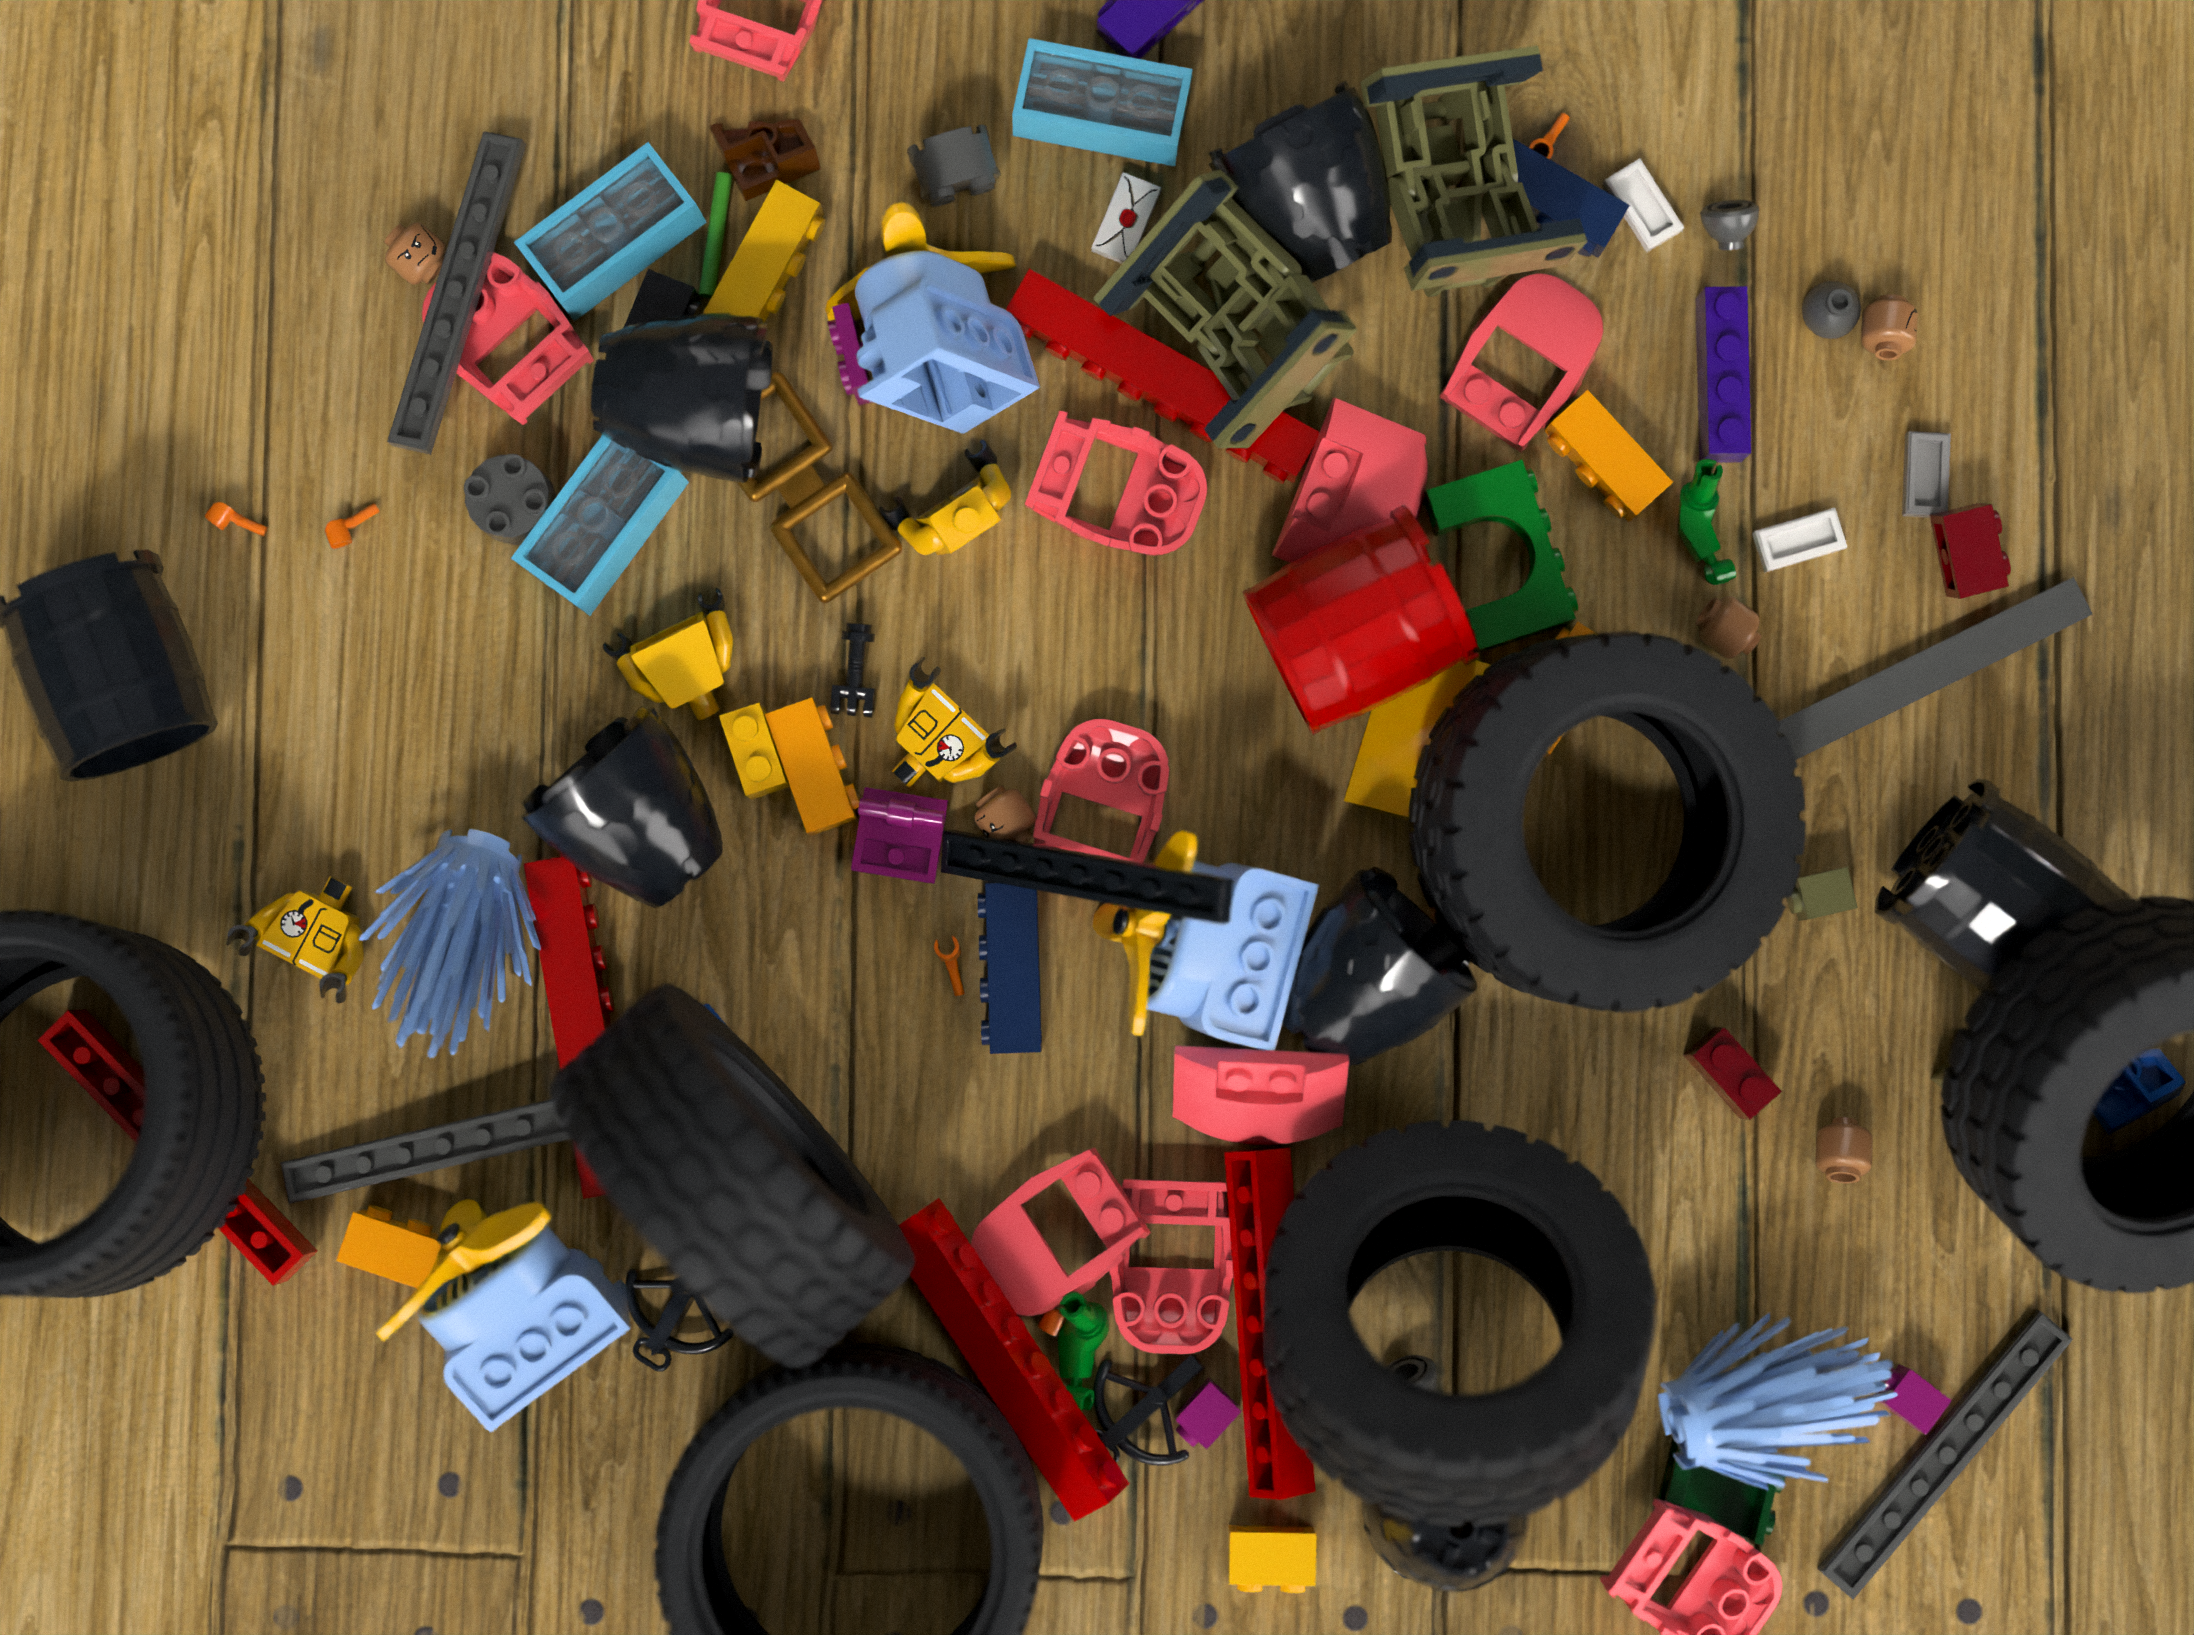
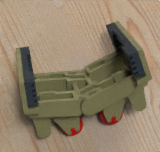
M1538 45L1381 68L1360 82L1364 108L1376 106L1383 163L1387 179L1389 178L1390 204L1411 257L1409 264L1404 267L1411 291L1423 289L1427 297L1438 296L1441 291L1479 284L1484 288L1492 287L1510 274L1567 265L1586 244L1587 239L1580 218L1541 224L1540 228H1538L1522 182L1518 183V171L1505 87L1519 85L1543 71ZM1444 94L1439 97L1437 102L1422 104L1421 97ZM1440 118L1442 122L1462 118L1467 152L1462 155L1460 154L1452 125L1426 128L1425 120ZM1462 179V188L1446 190V186L1457 185ZM1481 213L1492 239L1481 240Z
M1221 169L1197 175L1093 299L1109 316L1135 308L1145 297L1190 343L1197 341L1196 345L1199 352L1232 398L1207 424L1204 430L1217 448H1249L1285 408L1308 403L1314 397L1313 391L1341 361H1346L1353 355L1354 351L1347 341L1358 329L1345 311H1331L1307 275H1300L1302 269L1298 262L1231 198L1239 187ZM1198 231L1206 237L1193 253H1180ZM1218 249L1222 255L1204 275L1215 299L1213 301L1193 279L1204 272L1206 269L1205 263ZM1256 328L1262 334L1261 340L1258 339L1252 329ZM1257 343L1274 360L1268 367L1254 348Z

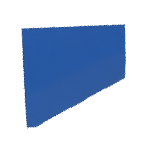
M2148 1049L2129 1063L2111 1081L2096 1102L2092 1113L2107 1134L2111 1135L2179 1096L2186 1081L2160 1049Z

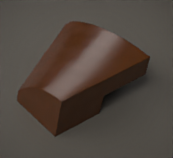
M799 119L781 120L774 124L753 121L748 123V129L724 130L722 123L710 126L714 140L745 202L769 192L776 180L788 184L821 169L816 148Z

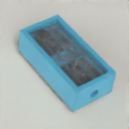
M1029 38L1012 113V134L1016 137L1175 167L1191 90L1193 69Z
M647 142L514 241V243L573 321H576L707 223L695 201L649 142Z
M602 435L511 559L591 616L688 485L689 481L679 471L648 460L636 454L635 451L627 447L625 449Z

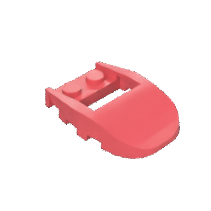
M698 0L696 11L700 16L697 35L691 34L689 41L694 51L699 53L703 51L777 77L778 80L783 82L815 30L823 1L800 0L806 2L795 35L720 10L719 6L722 0Z
M493 253L456 373L524 426L528 422L526 418L583 365L587 362L591 364L594 359L549 292L539 282L536 283L524 274L521 268L508 258ZM436 283L430 288L424 299L422 307L423 322L425 321ZM538 310L555 329L496 384H493L477 365Z
M1532 274L1521 278L1512 284L1476 323L1454 365L1453 373L1439 397L1522 453L1527 447L1528 442L1541 428H1545L1582 385V380L1597 354L1603 335L1602 317L1597 307L1587 296L1557 277L1547 274ZM1497 326L1566 372L1540 411L1471 365Z
M1059 411L1025 506L1080 538L1109 547L1144 555L1158 556L1175 551L1191 537L1205 503L1207 481L1201 465L1189 453L1173 444L1167 445L1150 436L1149 431L1135 426L1132 429L1111 424L1110 421L1092 418L1091 422L1068 418V412ZM1095 438L1138 454L1110 530L1067 515Z
M1093 719L1076 726L1064 739L1056 755V761L1047 779H1044L1033 833L1034 844L1143 863L1156 832L1159 830L1163 817L1164 796L1167 791L1169 777L1168 757L1161 743L1144 730L1109 719ZM1062 792L1141 816V823L1130 858L1050 834Z
M1094 1147L1030 1178L979 1223L973 1233L971 1246L976 1250L979 1258L995 1282L1000 1286L1016 1314L1034 1316L1044 1314L1060 1306L1061 1300L1068 1293L1078 1292L1083 1295L1096 1286L1095 1283L1110 1269H1114L1126 1257L1124 1252L1139 1238H1146L1151 1231ZM1058 1179H1062L1107 1248V1250L1069 1276L1023 1207L1024 1203Z
M1125 1178L1122 1185L1123 1191L1146 1224L1215 1226L1214 1269L1129 1266V1247L1124 1252L1126 1257L1114 1269L1109 1270L1113 1288L1114 1316L1118 1329L1131 1345L1145 1352L1164 1354H1192L1200 1352L1212 1345L1221 1335L1226 1324L1230 1304L1229 1295L1233 1278L1230 1223L1225 1199V1192H1227L1226 1183L1223 1181Z
M1655 1498L1652 1503L1655 1509L1609 1576L1603 1574L1600 1578L1608 1594L1613 1598L1616 1595L1622 1598L1632 1613L1642 1621H1647L1654 1626L1660 1635H1757L1777 1607L1782 1593L1781 1575L1774 1563L1746 1542L1744 1538L1729 1530L1706 1513ZM1697 1530L1714 1538L1667 1606L1651 1598Z

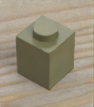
M1848 867L1797 878L1791 897L1786 898L1791 913H1797L1798 921L1858 908Z

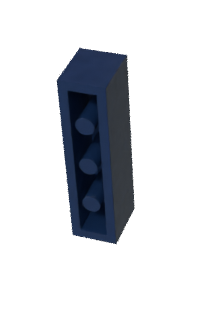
M1513 139L1518 183L1522 182L1538 228H1540L1541 224L1580 218L1587 242L1577 253L1585 257L1593 255L1599 258L1630 205Z
M985 883V893H978L977 897L978 918H986L987 935H979V960H987L988 977H980L981 1003H989V1020H981L982 1045H990V1054L1042 1052L1037 890L1001 883Z

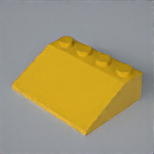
M1476 660L1465 666L1460 661L1432 678L1427 684H1423L1401 697L1371 710L1343 801L1409 821L1411 789L1416 788L1418 782L1414 775L1424 745H1430V732L1445 708L1453 707V698L1475 676H1483L1485 669L1490 664Z

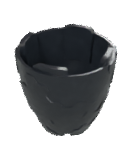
M1346 80L1337 84L1334 90L1337 95L1309 109L1303 104L1294 105L1258 124L1254 130V138L1226 154H1223L1220 148L1209 152L1212 162L1209 163L1211 170L1221 169L1239 187L1231 198L1298 262L1302 269L1300 275H1307L1311 283L1343 269L1366 254L1373 253L1392 242L1388 180L1376 131L1367 108H1364L1355 87L1350 88Z
M730 313L670 316L649 320L601 336L598 352L606 353V358L597 360L594 365L591 388V412L593 416L599 419H593V429L626 449L627 447L635 451L636 454L665 467L741 483L747 482L748 477L757 476L762 458V446L760 442H756L761 393L763 389L769 386L772 379L773 346L771 342L765 340L768 325L764 324L763 319L758 317L730 315Z
M641 706L629 720L624 717H618L590 738L585 745L587 753L549 787L538 785L522 802L526 810L522 815V819L550 847L553 846L557 849L564 859L582 872L592 875L595 879L636 901L657 908L662 907L684 890V885L688 881H694L703 875L723 853V842L707 791L686 751L655 708L652 707L646 710Z
M1373 866L1369 870L1360 869L1325 908H1322L1308 929L1282 1021L1293 1034L1300 1031L1305 1038L1302 1040V1043L1310 1053L1349 1054L1348 1067L1366 1062L1370 1058L1415 1040L1436 1026L1441 1019L1451 1013L1477 989L1476 979L1469 967L1471 961L1461 952V945L1454 944L1442 930L1439 923L1436 924L1412 900L1397 889L1398 884L1393 875L1378 867Z
M1362 1500L1363 1527L1373 1549L1381 1559L1403 1578L1411 1579L1439 1592L1452 1593L1473 1590L1495 1580L1517 1558L1526 1540L1531 1521V1514L1519 1518L1515 1514H1510V1520L1487 1525H1472V1529L1467 1535L1456 1537L1449 1532L1448 1526L1427 1523L1424 1516H1418L1416 1521L1399 1517L1381 1509L1382 1503L1376 1501L1373 1505H1370Z

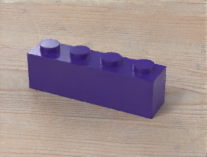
M1109 0L1097 14L1099 17L1097 19V34L1118 55L1142 59L1204 0Z
M1747 286L1705 287L1695 299L1699 461L1712 459L1717 461V463L1742 462L1751 454Z

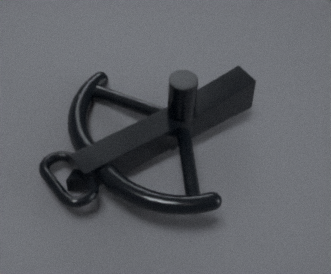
M628 1270L625 1281L628 1309L636 1325L649 1336V1338L642 1337L635 1342L633 1354L637 1360L651 1369L663 1372L670 1366L672 1357L666 1348L681 1354H704L718 1349L734 1336V1331L731 1328L721 1332L708 1306L680 1278L673 1280H637V1270ZM636 1288H670L674 1293L656 1326L643 1313L637 1299ZM694 1300L715 1338L698 1343L685 1342L674 1338ZM646 1344L645 1346L651 1349V1356L663 1354L665 1356L663 1365H657L641 1355L639 1352L640 1346Z
M1191 1354L1160 1384L1152 1387L1110 1372L1112 1361L1104 1359L1096 1373L1093 1391L1095 1394V1413L1105 1432L1098 1428H1095L1104 1446L1114 1453V1461L1118 1463L1120 1459V1451L1117 1446L1129 1457L1148 1465L1168 1466L1188 1459L1189 1452L1183 1449L1177 1452L1168 1401L1206 1368L1195 1354ZM1106 1379L1147 1394L1116 1423L1110 1417L1105 1404L1104 1386ZM1159 1409L1161 1411L1169 1454H1154L1144 1451L1128 1439L1134 1431Z

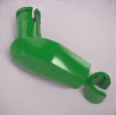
M1703 459L1696 464L1692 481L1685 484L1681 489L1677 533L1694 562L1697 563L1702 559L1705 562L1704 577L1706 581L1712 585H1719L1736 577V569L1731 559L1717 561L1714 555L1716 551L1721 549L1711 522L1720 498L1716 487L1722 477L1723 469L1721 465H1718L1713 474L1717 461Z
M1071 1292L1065 1295L1060 1302V1305L1064 1307L1060 1308V1312L1067 1318L1058 1336L1060 1378H1070V1384L1066 1388L1072 1394L1081 1411L1083 1409L1090 1410L1094 1404L1095 1394L1093 1390L1082 1387L1083 1378H1090L1092 1375L1095 1352L1109 1332V1318L1101 1304L1088 1302L1080 1293Z

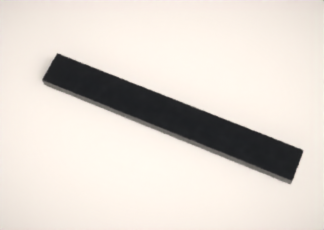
M957 830L943 831L942 873L1221 925L1230 923L1234 880L1231 878L1009 839L991 838L985 835Z

